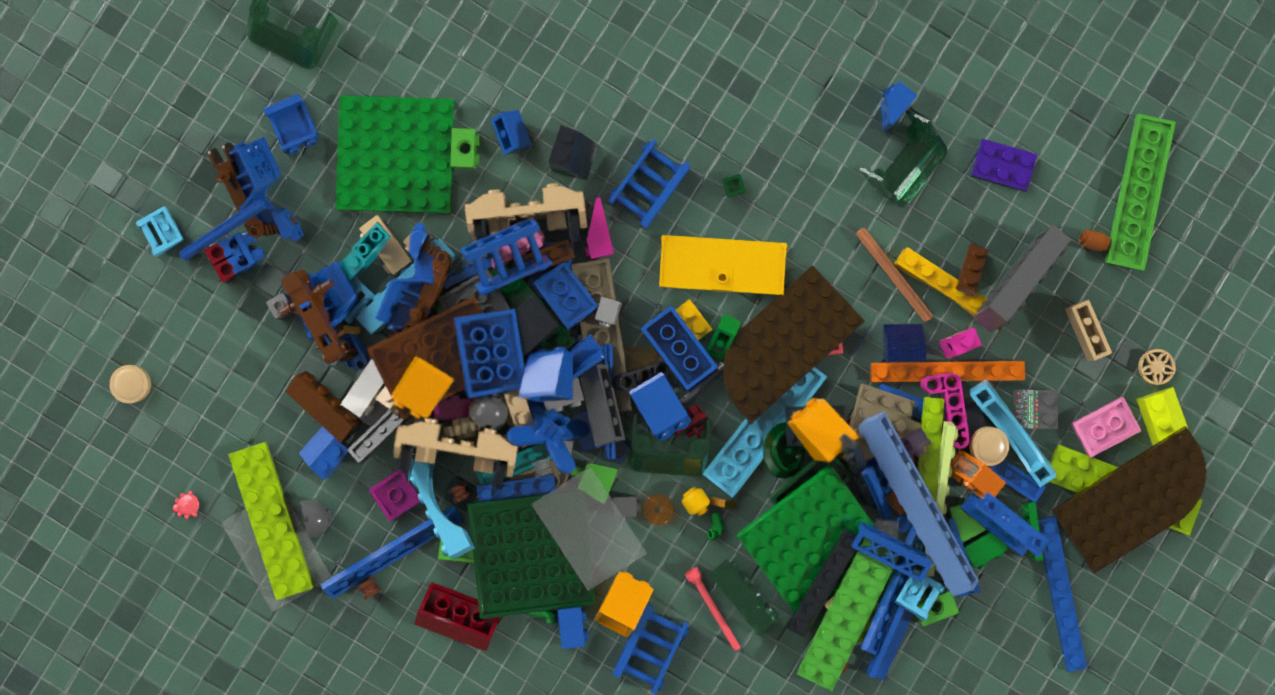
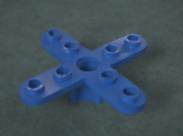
M526 399L535 425L511 428L507 433L508 440L516 446L544 443L558 470L565 474L572 473L575 469V462L564 440L586 437L589 433L588 425L581 420L570 421L569 417H564L553 408L549 412L546 411L543 402Z

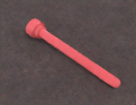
M698 567L691 569L685 574L687 580L695 584L730 645L735 651H738L740 645L701 581V571Z

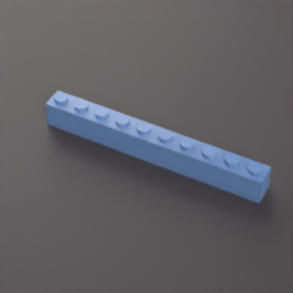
M885 411L865 419L858 426L860 434L868 443L870 452L879 463L880 470L887 477L889 486L897 495L899 504L903 506L908 520L916 529L918 538L922 540L926 547V552L932 558L937 572L941 574L945 581L946 588L950 590L952 596L974 590L979 580Z

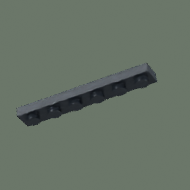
M844 433L839 438L842 445L840 448L846 456L845 460L849 464V470L854 476L853 480L861 494L860 498L866 505L870 504L876 509L877 506L862 475L866 463L860 447Z
M846 528L843 529L787 625L788 630L800 636H806L855 553L856 549L852 548L851 545L858 534Z

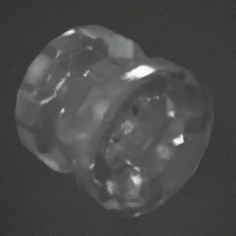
M549 457L531 463L536 471L534 474L535 478L554 472L553 468L550 467Z

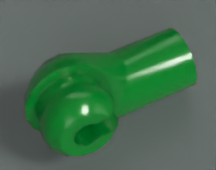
M719 511L710 514L713 525L707 532L709 540H717L724 530V524Z
M551 610L529 613V617L546 618L547 624L556 623L557 615Z

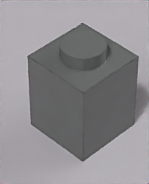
M613 496L614 517H637V512H641L640 500H637L636 496Z

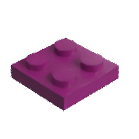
M400 469L369 489L389 522L421 502L418 497L419 493L411 481L406 482V474L400 473Z

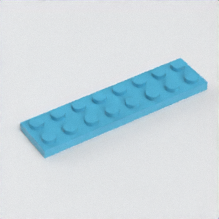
M814 367L755 422L750 424L745 418L702 474L733 498L763 460L764 441L770 429L778 423L786 422V407L805 406L827 376Z

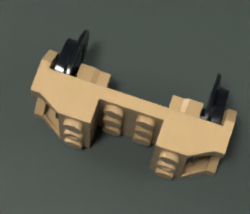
M557 183L547 184V188H542L544 204H541L540 201L529 202L528 206H521V203L509 204L507 197L503 192L500 193V190H490L488 194H483L471 204H465L469 237L472 240L479 241L510 227L509 223L521 222L533 217L534 220L547 219L549 231L568 230L567 227H569L571 248L574 250L575 243L581 242L580 228H587L583 192H575L566 187L558 186ZM488 253V254H487L488 258H489V259H492L491 254Z
M425 418V421L409 426H398L394 458H401L400 473L406 474V482L410 481L414 460L434 464L437 449L476 456L474 471L491 474L495 472L491 496L494 495L496 489L502 490L504 476H513L518 446L511 444L500 433H496L497 430L484 428V431L481 430L479 432L477 445H474L475 441L463 439L462 443L455 442L456 438L442 437L440 439L443 424L439 423V419Z

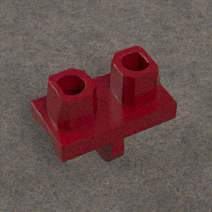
M695 404L687 409L692 417V422L685 429L676 431L677 435L692 428V430L686 433L688 438L696 435L698 439L701 437L699 432L705 429L703 424L695 427V424L707 418V415Z

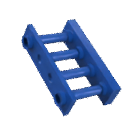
M655 139L651 143L648 141L641 150L644 153L618 189L614 188L608 196L610 198V205L618 201L639 216V220H641L640 226L645 230L691 168V165L685 161L682 165H677L654 148L657 143ZM649 154L673 170L675 175L671 181L664 179L643 164ZM637 170H640L662 186L664 191L660 196H655L632 179ZM627 185L651 202L650 204L653 206L649 211H643L621 195Z
M532 217L460 248L467 263L472 261L481 281L475 287L481 296L490 294L495 289L533 272L542 271L552 264V261L546 254L541 255L534 236L540 229ZM522 238H527L534 256L533 260L526 263L523 262L516 244ZM506 245L509 246L517 266L508 271L505 270L498 252L500 248ZM488 253L491 254L499 275L490 279L487 278L480 260L481 256Z
M986 492L982 499L974 493H970L960 507L963 512L1019 556H1023L1028 549L1036 557H1039L1050 542L989 492Z
M647 602L635 630L630 634L617 661L613 675L620 678L622 673H628L653 685L651 693L655 695L657 690L660 691L665 682L663 676L681 638H686L690 628L687 627L688 621L686 620L680 626L655 614V611L652 610L653 604ZM652 620L677 632L674 642L671 643L646 631V628H644L646 622ZM638 638H644L669 650L665 661L639 649L636 645ZM635 655L660 667L657 678L629 666V657H634Z

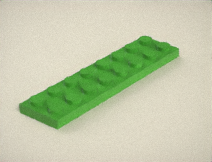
M1137 114L1135 117L1110 235V244L1105 259L1106 264L1145 271L1175 129V121L1143 114Z
M863 537L860 546H871V540ZM884 546L876 548V552L880 556L889 554L888 548ZM858 550L856 551L796 672L798 675L833 691L893 570L892 567ZM899 556L893 557L894 563L897 562Z

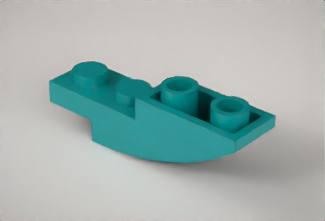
M376 222L351 248L352 251L340 263L350 282L368 268L391 237L379 222Z

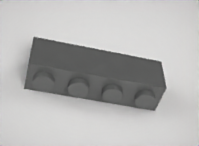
M608 364L594 365L579 376L595 446H605L623 441L625 436Z

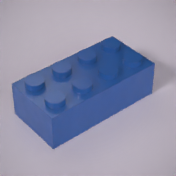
M672 305L640 328L686 390L718 368Z

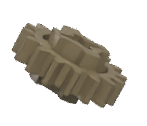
M469 416L452 420L453 425L444 427L443 433L444 437L455 435L456 440L477 436L476 431L486 428V425L485 427L479 425Z

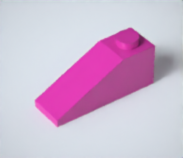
M600 197L596 198L587 237L588 245L584 246L587 257L591 256L592 260L614 255Z

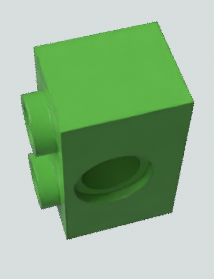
M452 128V169L476 170V165H479V153H476L477 146H480V134H477L475 129ZM464 145L471 147L467 154L461 153V148Z
M944 588L943 592L939 593L935 600L938 601L939 606L936 610H929V616L926 621L917 617L919 624L924 627L959 613L950 590ZM923 594L916 606L921 609L928 596Z

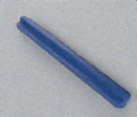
M866 466L862 472L865 482L882 519L887 518V520H890L892 512L872 467L867 468Z

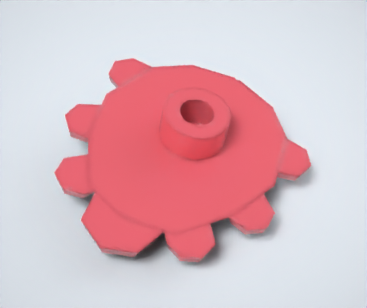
M189 491L186 495L181 493V498L175 499L177 504L173 505L174 512H178V517L184 515L185 519H188L189 516L196 517L199 509L197 497L193 495L192 491Z

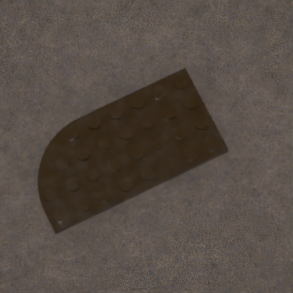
M813 265L786 288L783 295L776 297L736 334L729 349L726 351L723 365L725 388L734 406L750 424L755 422L865 322Z
M1183 426L1051 511L1091 571L1095 574L1179 522L1191 512L1199 501L1205 486L1206 463L1204 455L1189 429Z

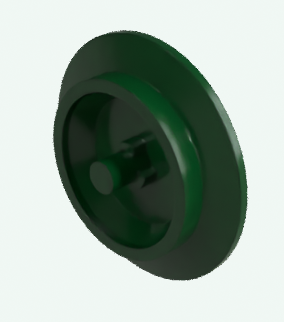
M782 422L773 426L768 432L764 441L763 457L765 465L772 475L778 478H789L800 469L804 460L805 446H787L786 422Z

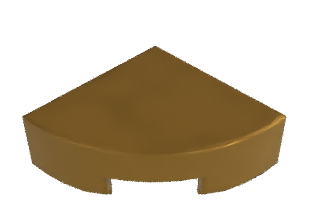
M341 324L335 326L340 332L345 330L346 333L360 334V327Z
M718 497L710 498L711 505L736 509V501L724 500Z

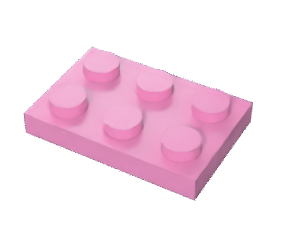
M1120 397L1071 423L1086 454L1090 458L1141 432L1124 397Z

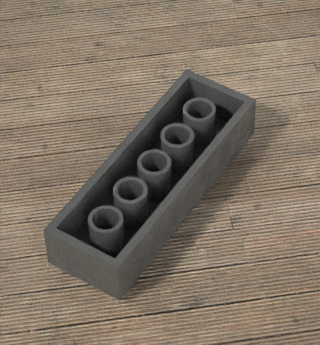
M1054 224L1037 235L978 309L973 318L989 332L995 329L1000 330L1005 324H1010L1016 317L1014 315L1016 310L1019 311L1026 304V297H1030L1037 290L1036 284L1041 283L1047 277L1046 271L1048 269L1051 270L1057 264L1058 260L1056 258L1062 256L1067 251V244L1071 239Z

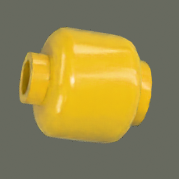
M693 487L683 494L684 498L681 502L690 515L697 514L701 516L708 511L707 506L710 504V500L702 488L696 489V487Z

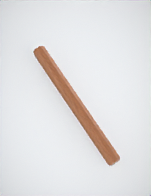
M861 228L856 233V236L924 322L929 321L933 314L866 228Z

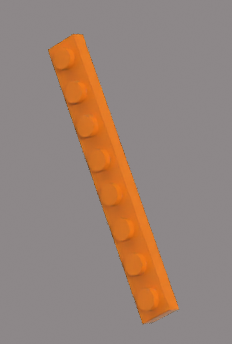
M1025 361L870 363L871 382H919L926 376L944 373L957 374L961 381H983L985 379L988 381L1025 380ZM952 377L947 378V381H954Z

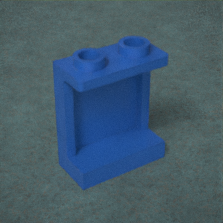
M299 94L263 108L265 115L270 119L283 153L294 154L299 151L298 148L313 146L320 139L304 99Z

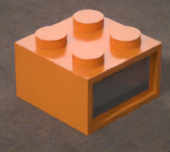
M959 450L950 462V466H952L951 477L959 483L962 481L961 486L970 492L974 490L973 493L981 499L986 492L996 497L1006 483L986 464L962 450Z

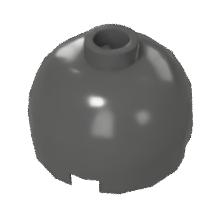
M498 393L477 396L468 407V410H470L469 416L476 423L483 427L486 424L490 425L492 430H500L508 417V407L503 397Z
M315 499L300 502L308 539L324 534L329 527V520H332L330 508L326 509L321 501Z

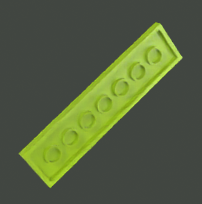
M267 442L228 454L276 601L314 588Z
M1057 444L1050 462L1056 471L1057 477L1049 482L1079 493L1118 467ZM1199 499L1189 514L1169 528L1190 536L1203 500Z

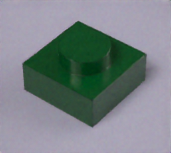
M741 174L722 179L727 198L746 193Z

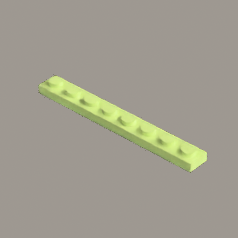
M944 421L935 496V503L942 515H945L947 510L945 496L949 495V485H947L948 477L951 478L952 475L950 462L955 455L953 441L957 439L958 435L956 426L948 421ZM934 562L926 576L934 577V571L936 570Z

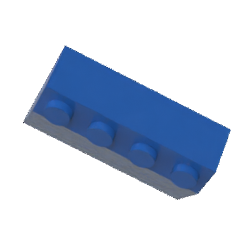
M515 309L453 318L466 396L471 398L520 389L525 368Z

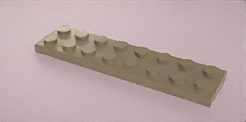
M609 258L571 264L572 272L598 306L601 297L616 301ZM596 310L580 321L582 338L585 339L592 335L601 347L604 344L613 345V371L615 376L627 371L619 316L616 325L611 324L610 327L599 324L600 320L595 319ZM603 359L595 365H603ZM625 378L622 379L623 387L626 385ZM614 388L619 412L633 410L629 391H618Z

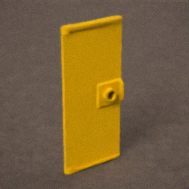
M661 236L662 249L659 287L726 293L784 294L787 243Z

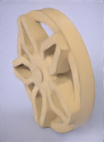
M1152 349L1141 356L1138 363V371L1142 379L1149 384H1165L1175 374V361L1167 351ZM1154 352H1159V353H1162V354H1160L1158 357H1156V356H1155L1154 354H1152V353H1154ZM1146 358L1148 365L1143 367V362ZM1168 359L1170 361L1171 366L1165 365V363L1168 362ZM1165 368L1170 369V372H1166ZM1152 374V378L1154 381H1151L1145 375ZM1163 374L1168 375V377L1163 380Z

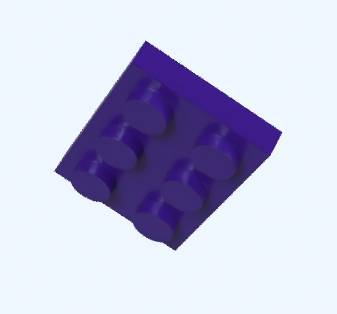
M981 139L971 176L1026 192L1038 154Z

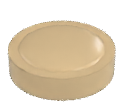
M136 365L119 367L114 371L110 379L111 393L117 400L123 403L142 401L148 395L151 388V380L148 373Z
M982 427L975 431L970 439V454L987 466L997 465L1008 454V438L998 428Z

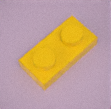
M690 299L675 310L697 340L713 330Z

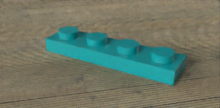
M544 443L537 444L516 454L513 476L552 459ZM475 471L481 485L493 483L495 472L491 474Z

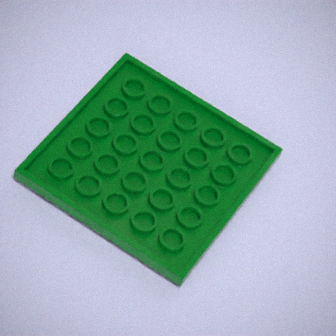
M339 95L335 209L345 211L451 214L452 128H454L455 100Z
M830 464L736 535L795 613L843 529L846 528L858 534V526L861 521L873 527L875 526ZM855 553L826 601L837 592Z

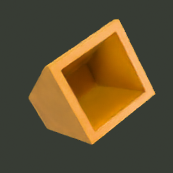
M415 356L390 397L394 399L393 404L403 409L406 406L411 409L410 414L419 419L421 416L427 418L454 379Z
M811 399L806 403V408L795 412L791 416L792 419L788 422V425L813 459L829 462L842 451L839 438L844 433L852 440L858 438V435L824 399Z
M619 571L593 621L628 638L635 630L654 589L647 582H639L634 579L630 573Z

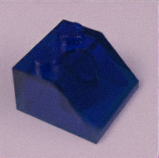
M922 324L883 325L884 363L926 362V341Z

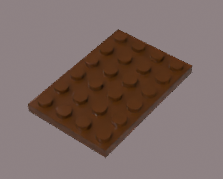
M475 297L367 348L390 396L415 356L454 379L439 401L465 389L453 318L483 313ZM395 405L402 420L412 415L410 414L411 409L406 406L402 409Z

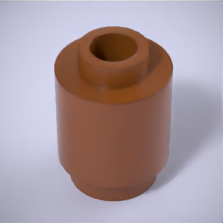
M1086 229L1085 232L1080 234L1079 243H1081L1082 248L1098 252L1106 251L1110 244V236H1106L1102 232Z

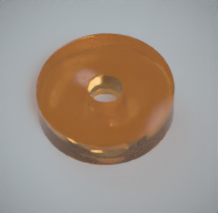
M654 494L645 501L643 513L651 524L663 525L672 518L674 507L672 501L667 496ZM656 506L662 507L660 513L655 512Z

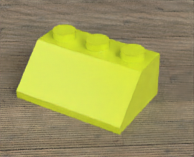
M1174 387L1136 399L1152 445L1160 442L1183 426L1188 428Z

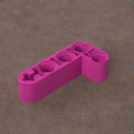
M954 373L924 377L920 382L921 389L926 393H941V399H945L944 421L952 422L953 416L957 415L959 417V422L955 426L957 429H960L957 438L960 436L961 440L958 442L954 440L953 447L965 448L969 444V432L960 377ZM949 377H952L954 380V384L951 387H948L946 383ZM931 379L935 383L932 390L927 386L928 381ZM952 396L956 398L954 406H951L949 403V399Z

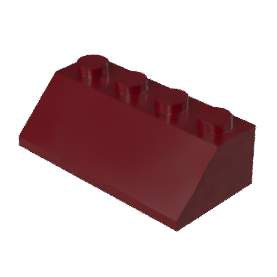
M431 582L417 612L414 625L487 652L500 617L480 619L478 599Z

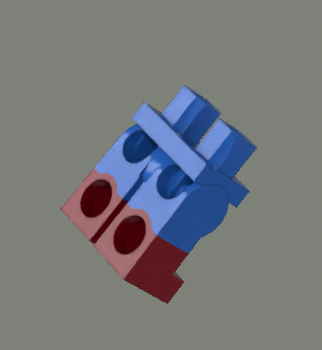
M238 232L204 249L211 264L214 265V269L221 282L227 284L238 275L259 265L258 261L266 256L263 249L259 246L251 250L249 246L257 241V238L251 237L248 232L243 234Z

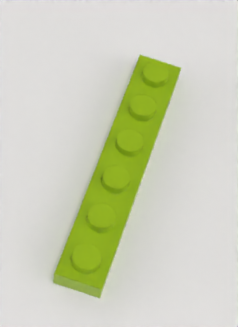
M924 397L917 470L935 501L945 399Z

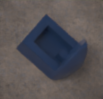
M625 437V440L615 443L616 457L612 460L620 465L632 448L631 442L627 437Z

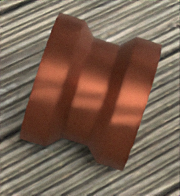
M465 482L448 490V493L454 498V504L471 496V493L466 489Z
M374 576L357 587L359 591L363 592L365 600L382 589L375 583L376 579Z

